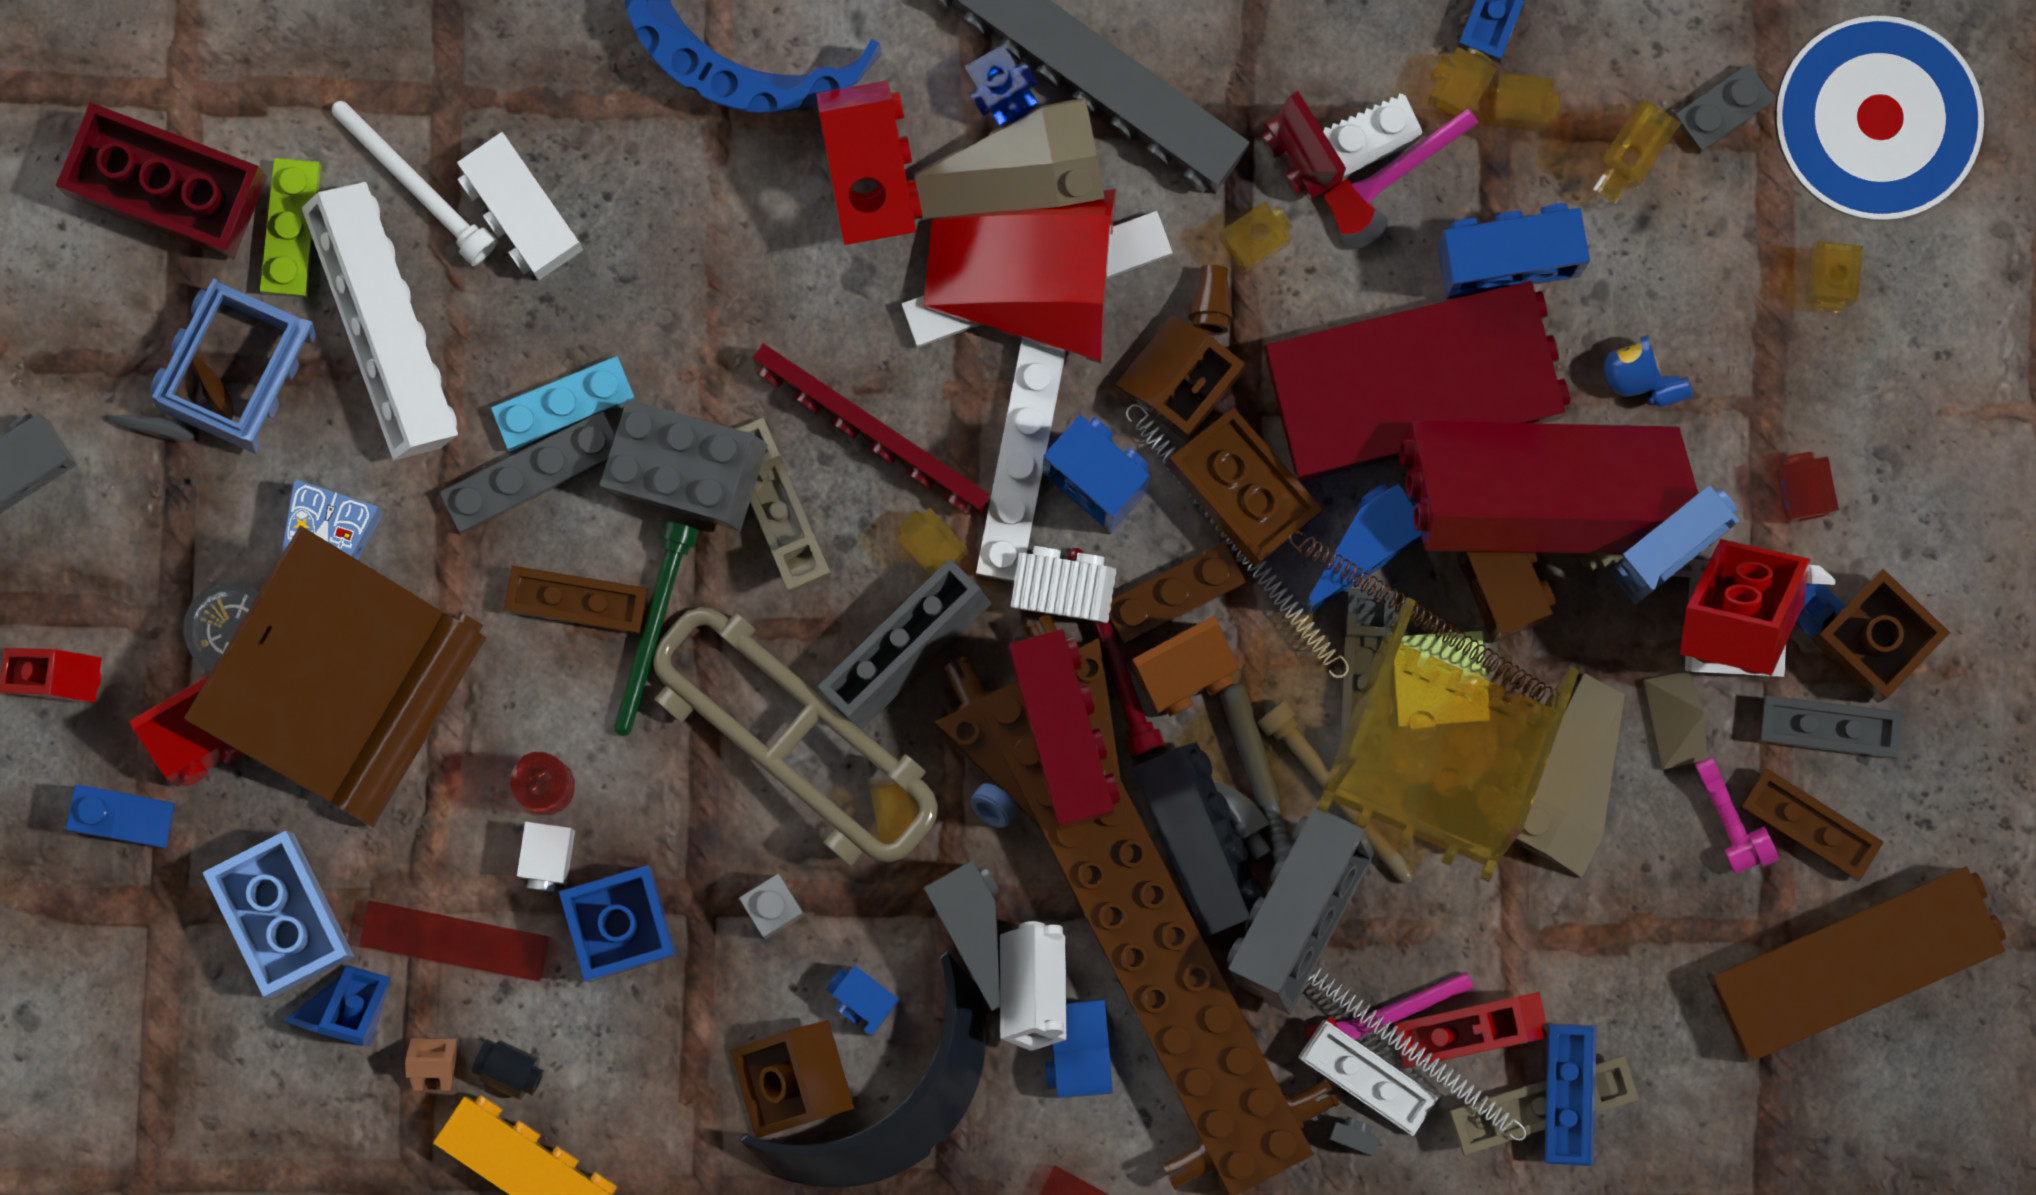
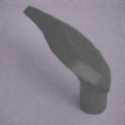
M109 415V420L159 438L179 442L194 439L193 432L188 429L189 424L176 418L169 420L162 417L143 418L134 415Z

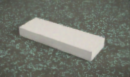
M1322 1020L1298 1056V1059L1411 1136L1415 1135L1438 1100L1436 1095L1326 1020Z

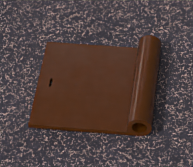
M300 525L184 719L374 827L484 643L486 637L479 633L483 624L462 612H459L456 618L449 616Z

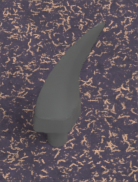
M1214 782L1217 791L1225 797L1229 805L1230 816L1228 818L1235 835H1238L1243 840L1255 860L1257 861L1271 852V849L1259 833L1270 824L1262 811L1242 793L1226 785Z

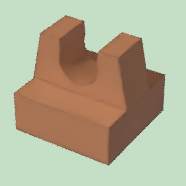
M410 1039L405 1060L406 1078H410L413 1091H423L425 1078H438L441 1091L451 1090L458 1055L457 1039Z

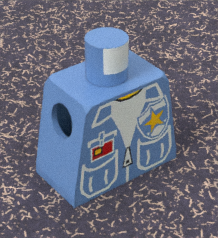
M295 479L283 542V552L301 525L359 560L384 512L378 506Z

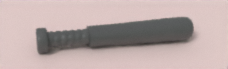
M1232 684L1220 691V700L1257 807L1261 808L1264 816L1270 823L1267 827L1275 850L1271 852L1273 862L1277 863L1282 856L1288 857L1293 845L1290 842L1283 816L1280 813L1281 810L1278 802L1281 800L1271 773L1247 690L1242 684Z

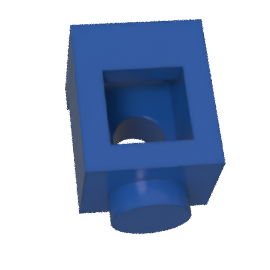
M855 965L850 972L841 968L826 988L829 993L840 1000L835 1009L856 1025L862 1018L869 1022L864 1031L870 1036L875 1034L900 1001L899 998Z

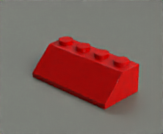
M209 676L129 721L132 729L165 778L176 787L181 784L184 786L195 784L207 776V769L221 761L229 763L245 755V753L184 719Z

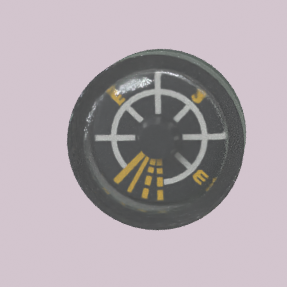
M227 582L205 589L192 601L184 618L183 633L186 646L198 663L213 671L259 592L240 583Z

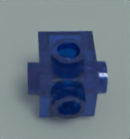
M1004 43L965 66L977 89L970 92L975 104L983 116L991 112L1000 127L1009 121L1021 119L1031 108L1039 104L1031 91V88L1038 85L1025 61L1016 65Z

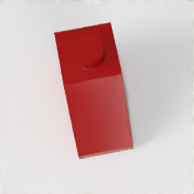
M5 647L0 676V693L68 702L95 703L97 691L101 684L100 667L102 657L58 649Z

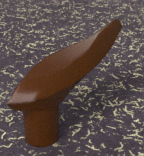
M195 354L191 360V365L202 386L203 396L212 408L210 411L232 420L233 405L227 390L216 374Z

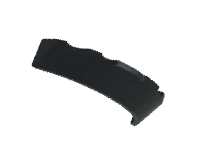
M946 950L939 956L946 987V1012L943 1031L932 1063L915 1090L897 1109L880 1122L864 1131L840 1140L812 1145H790L761 1140L752 1137L749 1133L743 1135L739 1140L773 1174L801 1184L819 1187H853L878 1182L897 1175L922 1161L931 1154L935 1144L945 1141L957 1127L972 1102L982 1074L986 1051V1024L978 986Z

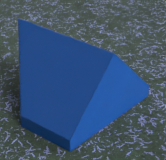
M346 965L342 975L283 1022L358 1045L371 1046L391 977Z

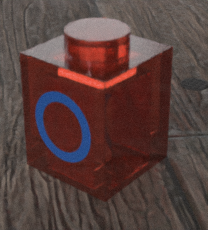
M1814 452L1791 455L1787 457L1788 464H1784L1776 470L1787 524L1828 517L1839 511L1828 456L1815 459Z

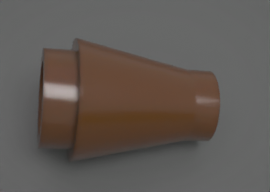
M1205 265L1201 267L1200 279L1188 315V319L1192 321V326L1208 335L1227 333L1229 324L1233 322L1227 280L1228 269L1220 265Z

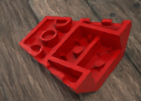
M1116 188L1103 190L1104 199L1067 206L986 212L932 219L924 308L982 326V324L991 326L1017 338L1022 336L1045 343L1046 347L1062 352L1067 350L1086 356L1087 360L1101 364L1105 327V288L1110 234H1113Z

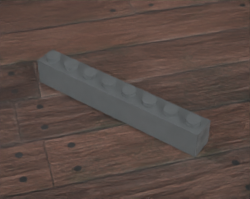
M932 0L944 9H948L951 5L965 15L962 18L963 22L978 34L984 35L988 31L1001 41L999 47L1013 59L1021 61L1024 57L1038 67L1035 71L1036 74L1051 86L1058 87L1061 83L1075 93L1072 96L1073 100L1085 98L1088 112L1094 113L1096 110H1099L1111 119L1108 124L1113 130L1129 140L1133 135L1148 145L1145 151L1152 158L1165 166L1172 162L1184 171L1183 179L1201 192L1208 188L1216 194L1248 151V140L1051 0Z

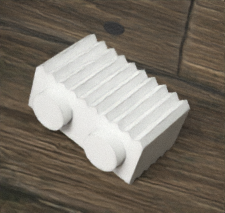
M1399 93L1397 99L1391 97L1389 103L1383 101L1381 106L1374 105L1373 110L1366 108L1364 114L1358 112L1356 118L1350 116L1348 121L1341 120L1340 125L1333 123L1331 129L1325 127L1323 131L1346 167L1344 176L1418 143L1422 135V129L1406 95Z
M1034 546L1033 554L1019 553L1010 607L1108 623L1111 610L1110 604L1114 592L1113 586L1117 573L1115 568L1104 566L1105 557L1077 553L1076 561L1060 559L1061 550Z

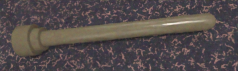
M1286 700L1282 701L1260 719L1257 724L1268 737L1272 734L1277 741L1282 739L1349 822L1364 829L1373 851L1394 877L1402 884L1410 883L1414 878L1412 868L1298 731L1296 726L1299 723L1293 717L1296 715V712Z

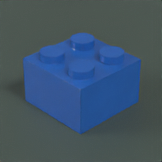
M643 866L559 892L584 981L594 982L678 956L653 869L650 866Z

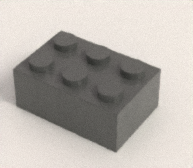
M627 399L599 486L619 498L741 531L768 445L752 433Z

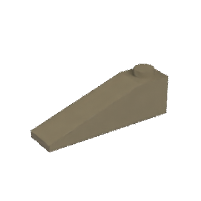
M1085 98L1039 106L1028 112L1024 118L1005 128L1002 126L989 133L990 136L966 149L961 148L914 173L921 204L922 219L997 211L1052 208L1104 199L1098 156Z
M1585 673L1582 675L1500 833V836L1580 878L1585 873L1603 838L1625 694Z

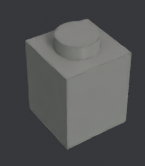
M779 873L739 898L765 939L805 916Z

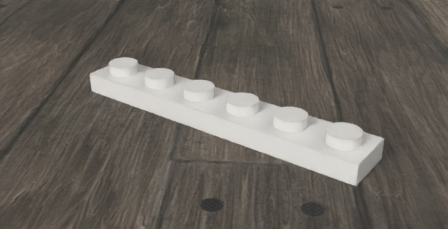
M1022 337L976 570V575L1009 582H1015L1019 553L1027 554L1043 473V455L1047 452L1066 350L1065 352L1046 347L1045 343Z

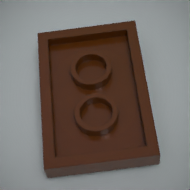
M1234 407L1173 454L1165 463L1166 467L1254 567L1289 540L1291 531H1300L1323 510Z

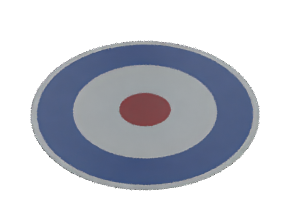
M1866 16L1847 20L1828 28L1813 38L1799 52L1787 70L1780 88L1777 103V129L1787 162L1801 183L1812 194L1824 203L1844 213L1861 218L1888 220L1903 218L1925 211L1941 202L1961 184L1972 168L1981 146L1984 129V109L1979 86L1973 72L1961 54L1942 36L1921 24L1903 18Z

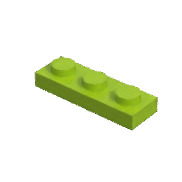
M274 158L260 292L263 295L308 298L314 241L302 207L319 192L322 168L320 162Z

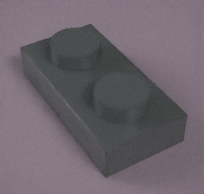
M1748 63L1674 116V120L1698 153L1701 154L1770 106L1776 99Z

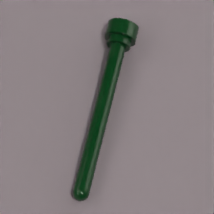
M664 520L659 538L663 539L661 548L665 549L614 724V730L619 736H627L632 731L682 556H687L689 548H694L699 530Z

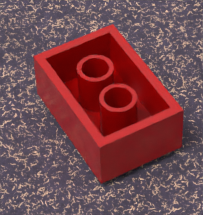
M1720 539L1686 607L1680 655L1693 657L1703 663H1719L1740 668L1750 674L1762 673L1772 676L1804 606L1811 559Z

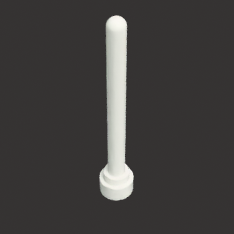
M338 101L332 106L334 117L457 238L456 244L460 247L459 254L472 266H476L490 255L496 247L498 240L485 227L479 229L475 224L470 226L346 102Z

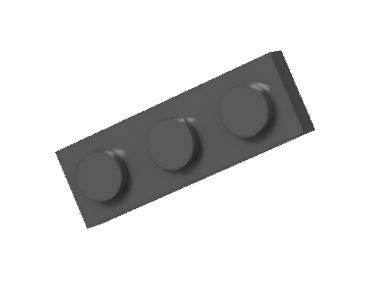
M1765 695L1762 702L1758 742L1896 759L1899 754L1903 712Z

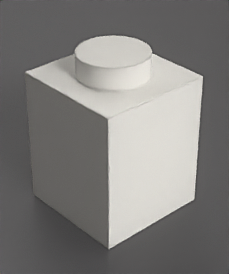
M525 822L517 877L528 880L527 888L554 892L555 884L567 885L575 830L567 827Z

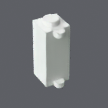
M1035 921L1024 922L1019 925L1018 929L1000 935V1038L1030 1051L1066 1040V961L1063 927L1059 925L1046 926L1044 923Z

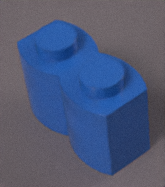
M1105 1000L1066 1003V1040L1053 1044L1054 1061L1045 1062L1047 1090L1056 1089L1057 1099L1113 1094Z

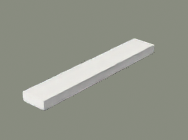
M1157 211L1113 226V234H1110L1106 279L1172 256L1173 252ZM924 296L902 303V308L917 348L979 326L925 309L923 306Z

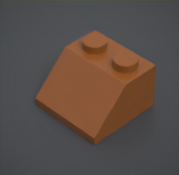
M1215 615L1133 658L1131 669L1155 714L1159 715L1166 711L1169 717H1173L1193 706L1192 696L1206 689L1209 695L1212 696L1234 684L1231 676L1236 674L1239 669Z

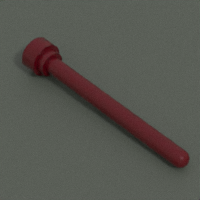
M1080 548L1070 549L1067 553V560L1076 561L1077 553H1084L1083 550ZM1090 620L1096 638H1099L1103 657L1130 727L1126 731L1129 739L1125 742L1131 758L1136 759L1166 747L1161 731L1160 729H1155L1153 723L1146 720L1110 621L1108 620V623Z

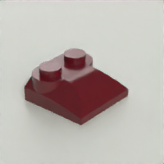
M1299 91L1293 93L1284 103L1280 113L1263 123L1266 132L1260 137L1272 158L1275 159L1280 156L1289 170L1284 173V176L1297 197L1304 194L1309 200H1312L1320 194L1325 195L1342 182L1346 167Z

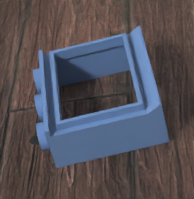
M213 278L208 289H201L196 295L191 307V313L194 316L187 330L181 328L176 334L171 346V353L174 355L167 369L160 368L156 373L150 392L153 393L152 399L158 411L256 454L260 448L257 435L266 417L272 419L275 416L279 406L277 395L286 377L294 378L299 367L297 356L304 342L313 343L316 333L313 322L300 319L221 284L217 279ZM221 303L285 331L239 423L174 395Z
M1709 485L1622 555L1624 558L1613 566L1608 573L1631 601L1637 605L1674 573L1737 524L1739 519L1734 514L1738 511L1737 506L1722 489L1716 492Z

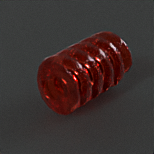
M531 752L522 756L521 760L515 765L511 774L510 787L514 798L528 810L539 815H554L563 811L571 803L575 793V780L572 771L557 757L546 752ZM543 774H551L552 778L546 782L549 790L541 795L536 794L534 790L539 786L537 778Z

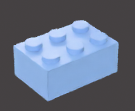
M284 831L202 872L263 997L274 998L355 957L294 833Z

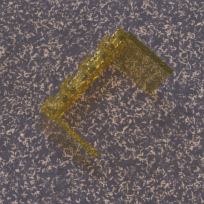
M1407 598L1386 630L1380 647L1374 655L1317 810L1326 813L1332 801L1360 812L1355 824L1356 826L1365 829L1370 817L1402 830L1398 844L1404 847H1408L1414 835L1445 848L1441 862L1450 866L1457 853L1484 865L1481 869L1480 879L1489 882L1497 862L1523 831L1580 670L1570 667L1544 704L1515 691L1512 693L1509 702L1506 703L1502 701L1505 687L1475 674H1471L1466 685L1459 683L1463 669L1429 655L1424 667L1417 665L1421 651L1401 643L1416 603L1415 600Z

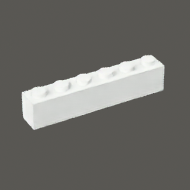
M366 182L318 192L302 207V211L392 459L394 461L441 449L458 436L456 416L453 409L447 405L441 388L439 369L432 363L428 353L424 328L416 320L410 303L409 287L401 279L395 262L393 243L386 237L382 227L378 202L370 194Z

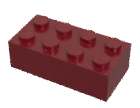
M89 102L55 186L67 197L234 260L268 176L258 165Z
M1061 629L1009 644L1010 658L1059 831L1113 816V805L1120 803L1119 800L1121 799L1114 774L1104 775L1100 760L1106 759L1108 753L1101 728L1091 729L1088 715L1094 714L1095 707L1088 683L1080 685L1078 683L1075 671L1082 669V661L1075 638L1066 640L1064 630Z

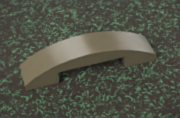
M764 417L737 428V430L754 434L768 445L750 502L788 592L792 593L831 576Z
M1625 1056L1596 1064L1595 1114L1639 1100ZM1547 1080L1487 1099L1481 1112L1486 1110L1495 1101L1488 1118L1499 1107H1502L1495 1121L1496 1123L1509 1112L1502 1128L1513 1118H1516V1121L1525 1128L1526 1135L1545 1130ZM1483 1101L1476 1102L1474 1105L1476 1109L1473 1110L1471 1109L1472 1104L1449 1111L1463 1156L1513 1140L1510 1134L1515 1138L1523 1137L1524 1131L1514 1121L1503 1131L1499 1130L1502 1121L1493 1126L1492 1123L1496 1114L1490 1120H1485L1488 1110L1482 1115L1478 1114Z

